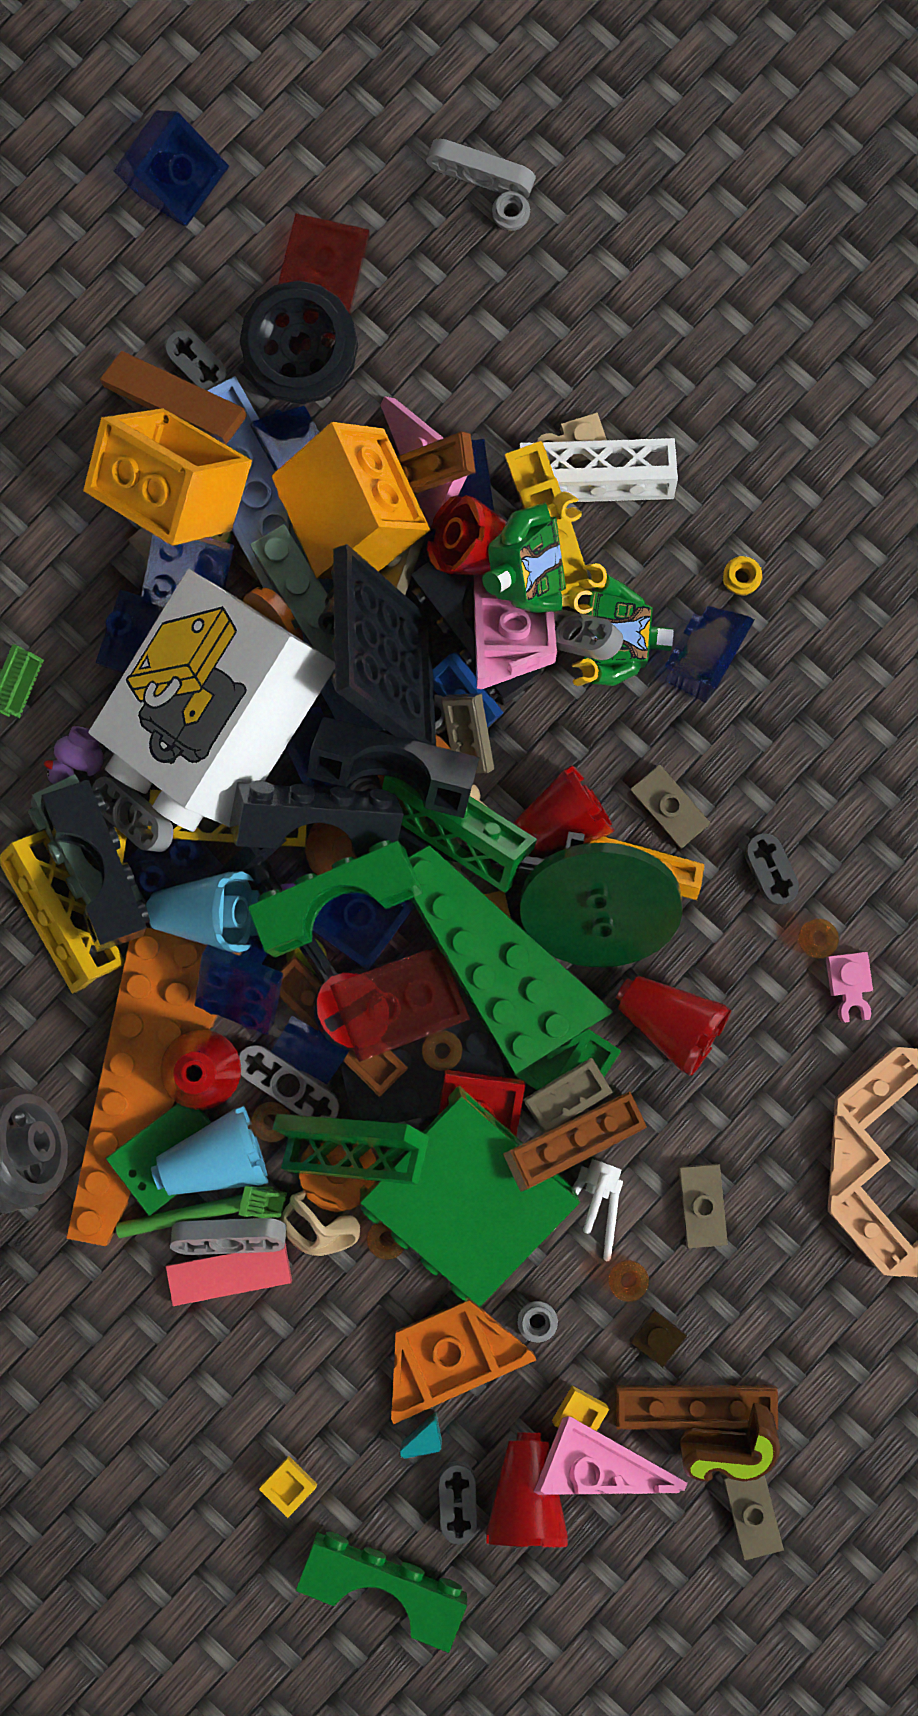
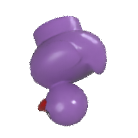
M73 726L69 736H64L57 740L54 746V755L57 760H46L44 762V766L47 767L48 780L52 784L74 775V769L86 771L88 776H92L100 770L103 765L104 756L99 748L100 742L88 733L90 729Z

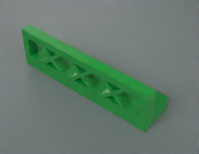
M385 775L382 790L394 793L396 797L403 801L407 809L406 811L402 809L404 813L402 826L504 893L512 887L518 865L535 848L537 841L535 837L471 796L468 800L465 816L460 818L424 808L420 795L411 785L392 776ZM424 816L433 820L439 831L431 828ZM456 837L464 840L471 852L463 849ZM488 858L493 859L504 867L503 874L492 867Z
M276 1114L273 1130L288 1137L281 1169L287 1172L412 1185L419 1184L429 1136L408 1124ZM310 1142L315 1152L304 1162H297L301 1143ZM338 1145H342L347 1155L336 1165L332 1166L327 1155ZM375 1148L380 1158L369 1168L364 1169L359 1158L369 1149ZM404 1151H412L407 1173L397 1172L392 1161Z

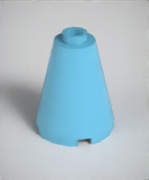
M232 871L157 890L152 893L145 906L150 918L149 923L155 930L227 952L240 953L249 949L251 945L245 944L250 936H257L258 933L248 906L258 902L259 891L251 890L247 880H254L249 874L242 871Z
M240 1106L158 1155L156 1157L157 1165L151 1167L157 1189L165 1188L168 1195L240 1188L245 1187V1185L259 1186L268 1183L266 1178L268 1176L257 1137L254 1136L251 1129H248V1126L252 1123L245 1107Z

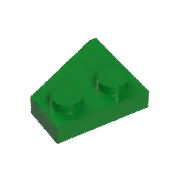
M586 1029L514 1075L538 1090L587 1059L592 1058L603 1077H605L621 1053V1050L590 1029Z

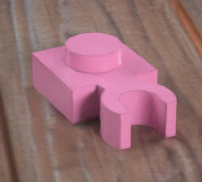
M868 952L826 957L831 996L842 995L843 1002L838 1009L840 1021L842 1023L850 1022L848 1012L852 1006H857L860 1009L862 1020H870L871 1008L862 997V992L873 991Z

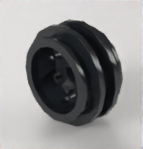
M298 280L274 285L257 297L244 316L240 335L244 364L259 386L281 401L301 405L324 400L342 388L355 367L359 346L353 319L341 300L321 285ZM308 310L318 313V319L315 323L309 324L304 321V314ZM286 314L289 316V324L283 328L278 327L275 321ZM327 333L335 336V343L332 347H325L322 344V337ZM304 339L311 341L308 351L301 350L299 355L292 352L295 342L301 344ZM269 341H275L279 346L277 353L274 355L265 353V345ZM318 361H322L325 366L313 374L311 367L316 365ZM291 364L296 367L295 376H283L282 369L284 366Z

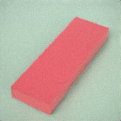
M286 1243L282 1250L276 1252L219 1254L168 1264L166 1266L173 1306L292 1283Z

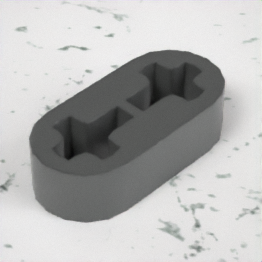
M185 330L176 331L168 338L166 343L168 357L177 370L190 383L208 391L228 380V374L223 363L192 332ZM180 344L184 347L190 345L192 354L195 357L193 361L183 353L179 355L177 347ZM203 366L211 374L216 372L218 381L214 384L209 380L204 383L205 379L200 368Z
M763 833L756 835L745 846L744 854L762 896L767 902L777 906L787 904L794 900L798 894V879L780 841L771 834ZM761 841L763 846L771 845L773 848V852L768 855L772 865L771 868H768L763 857L756 859L754 856V851L758 849L757 842ZM772 871H775L780 882L787 880L789 883V888L785 890V898H782L779 893L773 895L770 891V887L775 885L771 874Z
M453 1461L444 1466L440 1473V1526L442 1534L447 1541L452 1544L461 1545L469 1542L474 1537L477 1529L476 1480L470 1465L462 1461ZM453 1472H461L462 1479L469 1480V1483L462 1484V1498H454L453 1485L446 1484V1480L453 1478ZM454 1507H462L463 1520L470 1521V1524L464 1525L463 1532L461 1533L455 1532V1527L447 1524V1522L454 1521Z

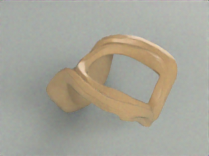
M304 1191L291 1195L290 1203L282 1212V1217H280V1221L286 1224V1237L297 1249L309 1255L323 1256L342 1251L354 1245L360 1236V1224L351 1215L340 1216L328 1226H323L315 1214L302 1202L306 1196ZM294 1210L310 1223L317 1235L316 1241L311 1242L305 1239L288 1221L289 1216Z

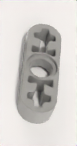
M446 139L433 140L426 158L427 164L437 172L501 194L508 191L518 192L526 199L530 196L536 179L535 174L523 165Z
M567 610L554 612L555 626H558L555 630L557 650L597 660H607L620 650L623 643V634L609 620ZM582 626L580 633L574 639L569 640L572 633Z
M100 777L95 781L92 790L99 789L106 806V812L102 813L103 817L137 847L147 851L163 852L170 846L173 839V825L170 820L158 813L151 803L133 788L116 778ZM132 805H134V819L131 823H129V809Z
M249 1046L240 1053L242 1077L300 1116L315 1117L313 1115L315 1107L309 1102L305 1101L303 1108L296 1105V1102L305 1095L309 1084L315 1089L309 1094L312 1098L320 1101L326 1097L330 1100L328 1108L332 1110L331 1115L323 1114L320 1117L337 1118L340 1111V1103L337 1096L264 1046ZM262 1053L264 1055L262 1063L271 1070L274 1069L275 1062L282 1066L271 1078L270 1086L263 1082L269 1075L261 1070H256L253 1074L248 1071L250 1068V1063L246 1061L248 1055L254 1057ZM284 1074H293L300 1082V1089L293 1097L283 1096L278 1090V1081Z
M272 1218L177 1222L172 1226L170 1248L177 1253L185 1255L276 1252L285 1247L286 1224Z

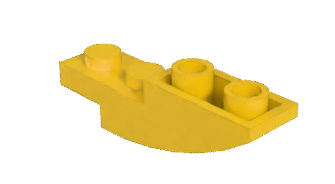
M539 441L506 453L504 456L522 508H528L546 502L547 506L553 504L554 498L561 490L557 478L554 476L543 442ZM557 515L554 517L557 519L566 589L561 591V594L566 595L572 587L579 586V580L589 579L586 569H583L585 564L572 523Z

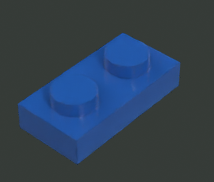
M457 651L449 654L433 669L434 690L439 696L482 693L487 728L504 713L485 688L477 689L476 676Z

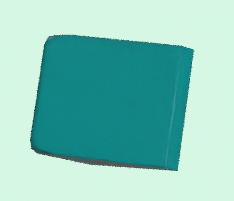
M437 1412L428 1417L401 1442V1458L405 1459L440 1452L442 1438Z

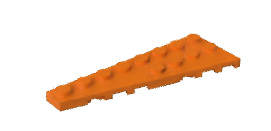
M147 928L142 937L129 941L67 1239L101 1246L109 1245L116 1230V1225L120 1222L132 1193L106 1160V1157L176 1105V1101L168 1094L162 1082L161 1064L163 1056L169 1045L182 1034L193 1030H210L218 1017L217 1014L227 993L230 992L248 950L240 953L227 952L151 928ZM191 1065V1066H190V1073H191V1071H192L194 1065Z

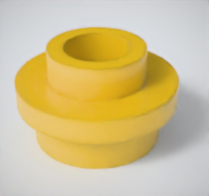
M739 556L730 560L723 571V581L727 589L732 593L748 595L759 587L762 581V570L754 559ZM744 571L747 573L749 580L745 583L739 582L735 577V573Z

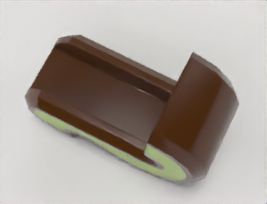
M753 1403L747 1433L691 1428L686 1431L680 1438V1451L685 1473L692 1479L706 1482L712 1480L713 1471H719L731 1480L742 1482L757 1480L772 1471L780 1454V1443L774 1415L766 1406Z

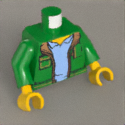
M560 492L556 495L551 505L547 506L546 502L512 513L501 534L489 543L488 556L491 570L485 573L482 578L486 591L495 595L498 599L509 600L515 608L532 613L562 611V607L569 606L581 614L589 613L593 607L587 604L578 605V599L584 594L591 595L592 592L583 587L575 586L568 590L566 595L561 594V591L566 589L557 519L554 517L560 515L568 522L578 520L582 512L575 507L568 509L566 507L570 503L577 502L579 499L571 493Z
M601 564L584 565L583 569L588 570L592 578L591 580H579V586L584 589L595 588L597 591H591L592 594L589 597L588 605L593 607V609L587 615L609 620L623 634V643L620 650L607 660H597L584 656L583 660L572 663V667L580 668L583 673V677L574 679L573 684L581 686L590 682L597 685L616 686L637 675L640 668L646 666L649 649L671 651L673 628L651 626L652 607L646 605L640 595L624 583L609 576Z

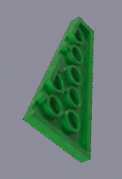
M430 845L409 856L423 891L422 894L411 898L512 1074H517L613 1013L610 1008Z

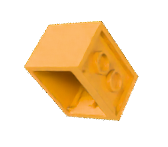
M164 408L101 417L83 491L174 546L232 531L252 460Z
M331 422L271 475L277 488L279 499L284 504L292 522L294 533L299 538L316 578L332 579L333 549L348 544L379 572L430 531L418 501L383 428Z

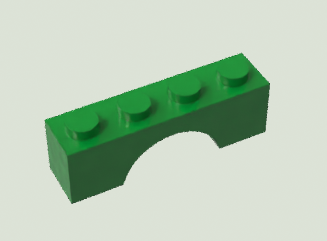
M390 840L382 841L370 847L369 853L357 859H354V857L343 858L332 864V870L320 875H317V873L304 875L294 882L295 886L282 892L278 889L271 890L260 895L257 898L258 902L248 906L264 951L276 958L312 942L313 925L319 911L330 900L342 894L361 893L377 900L385 909L422 894L423 891L405 848L399 841L393 843Z
M317 1532L296 1588L297 1592L335 1606L345 1595L360 1588L371 1587L385 1590L394 1595L404 1606L410 1621L411 1638L450 1653L467 1608V1593L462 1591L463 1588L460 1584L447 1578H440L437 1581L424 1576L425 1572L421 1568L410 1563L403 1562L400 1566L387 1561L386 1555L376 1549L365 1547L364 1550H360L348 1545L349 1541L339 1534L326 1532V1535Z

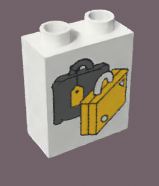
M188 569L88 733L114 753L105 768L110 775L144 794L148 792L152 784L162 790L152 807L168 820L193 832L203 817L230 827L237 782L251 783L253 781L266 780L335 669V662L242 600Z

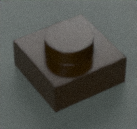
M653 1308L630 1338V1342L663 1368L687 1335Z

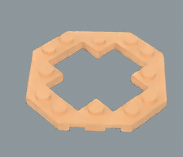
M893 1047L835 1098L828 1212L881 1274L887 1276L918 1277V1241L911 1246L861 1187L891 1161L864 1129L918 1083V1049Z

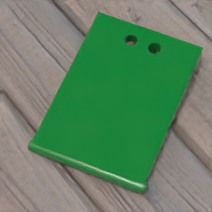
M177 1103L106 1157V1160L149 1216L176 1196L168 1195L165 1188L157 1189L151 1167L157 1165L156 1157L212 1123L203 1110L190 1109Z

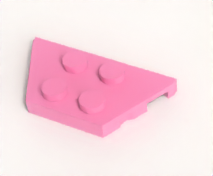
M473 575L477 689H484L555 663L557 647L554 612L532 613L515 608L509 600L498 599L495 595L486 591L482 582L483 575Z

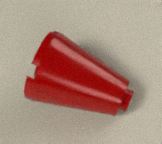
M457 495L450 497L440 507L431 525V528L436 529L434 542L428 541V553L431 563L437 570L447 574L484 575L491 570L488 556L489 543L501 534L507 521L474 497L467 495L464 497Z
M570 765L513 822L514 825L537 839L534 850L528 856L544 859L545 856H550L563 850L568 832L585 834L583 844L608 836L615 831L611 826L610 818L593 790H589L586 785L582 786L580 783L584 778L575 766Z
M642 976L636 977L634 981L628 978L616 996V999L621 1001L618 1009L682 1073L692 1076L706 1059L712 1049L710 1046L716 1036H720L732 1012L725 1004Z
M211 1030L189 1031L176 1038L167 1048L161 1064L162 1082L168 1094L182 1106L195 1110L211 1109L227 1101L235 1092L241 1079L240 1057L233 1044L221 1034ZM191 1065H197L201 1068L202 1076L199 1080H195L191 1076Z
M517 1432V1441H508L486 1532V1544L517 1547H567L568 1535L560 1495H538L534 1493L550 1451L549 1442H541V1433Z

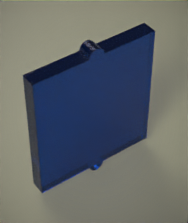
M305 405L285 412L276 410L272 416L253 421L250 424L275 472L320 433Z
M291 1016L271 1050L272 1053L291 1063L299 1071L303 1070L325 1084H328L349 1052L330 1043L320 1030L314 1029L294 1016Z

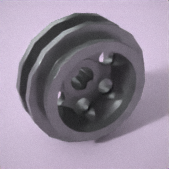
M16 1086L0 1090V1212L6 1214L45 1203L62 1180L68 1158V1144L64 1127L55 1110L42 1097Z

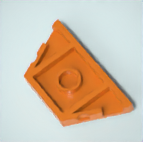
M470 1298L467 1301L463 1300L396 1330L391 1420L393 1424H396L536 1361L534 1352Z

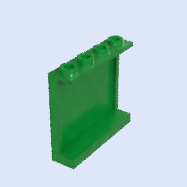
M458 1085L448 1096L449 1105L422 1132L429 1136L419 1184L376 1181L369 1189L363 1185L360 1189V1203L362 1204L360 1208L372 1222L378 1224L381 1221L391 1229L390 1234L392 1238L402 1248L408 1250L411 1247L422 1256L420 1261L428 1271L436 1276L439 1273L445 1276L451 1282L449 1285L458 1297L464 1301L470 1298L480 1307L579 1205L580 1200L576 1190L559 1174L520 1192L503 1153L523 1144V1142ZM404 1151L395 1160L393 1165L397 1172L407 1173L412 1151Z

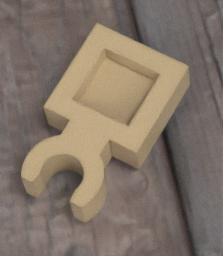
M594 413L561 424V436L546 433L541 435L537 442L602 441L607 439L598 413ZM573 454L570 457L572 464L588 459L583 454Z

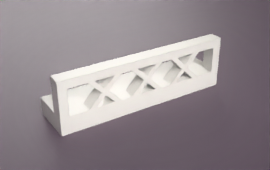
M675 438L543 442L548 459L553 462L550 465L555 478H557L561 492L571 493L579 499L577 502L674 499L678 481ZM520 443V448L533 443ZM650 452H666L667 466H652L643 458ZM611 453H622L630 461L624 467H613L605 459ZM573 454H583L591 460L585 468H574L566 461Z

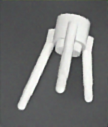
M592 1159L589 1169L581 1167L573 1188L578 1195L585 1183H588L585 1191L594 1194L583 1231L587 1234L592 1230L602 1197L608 1199L610 1194L603 1255L605 1261H610L619 1193L623 1185V1181L618 1180L622 1170Z

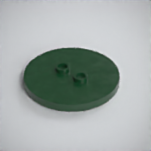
M587 843L558 851L544 859L531 871L522 887L520 915L526 933L551 956L580 966L615 967L642 960L660 950L671 940L682 919V895L678 881L672 871L653 855L623 844Z

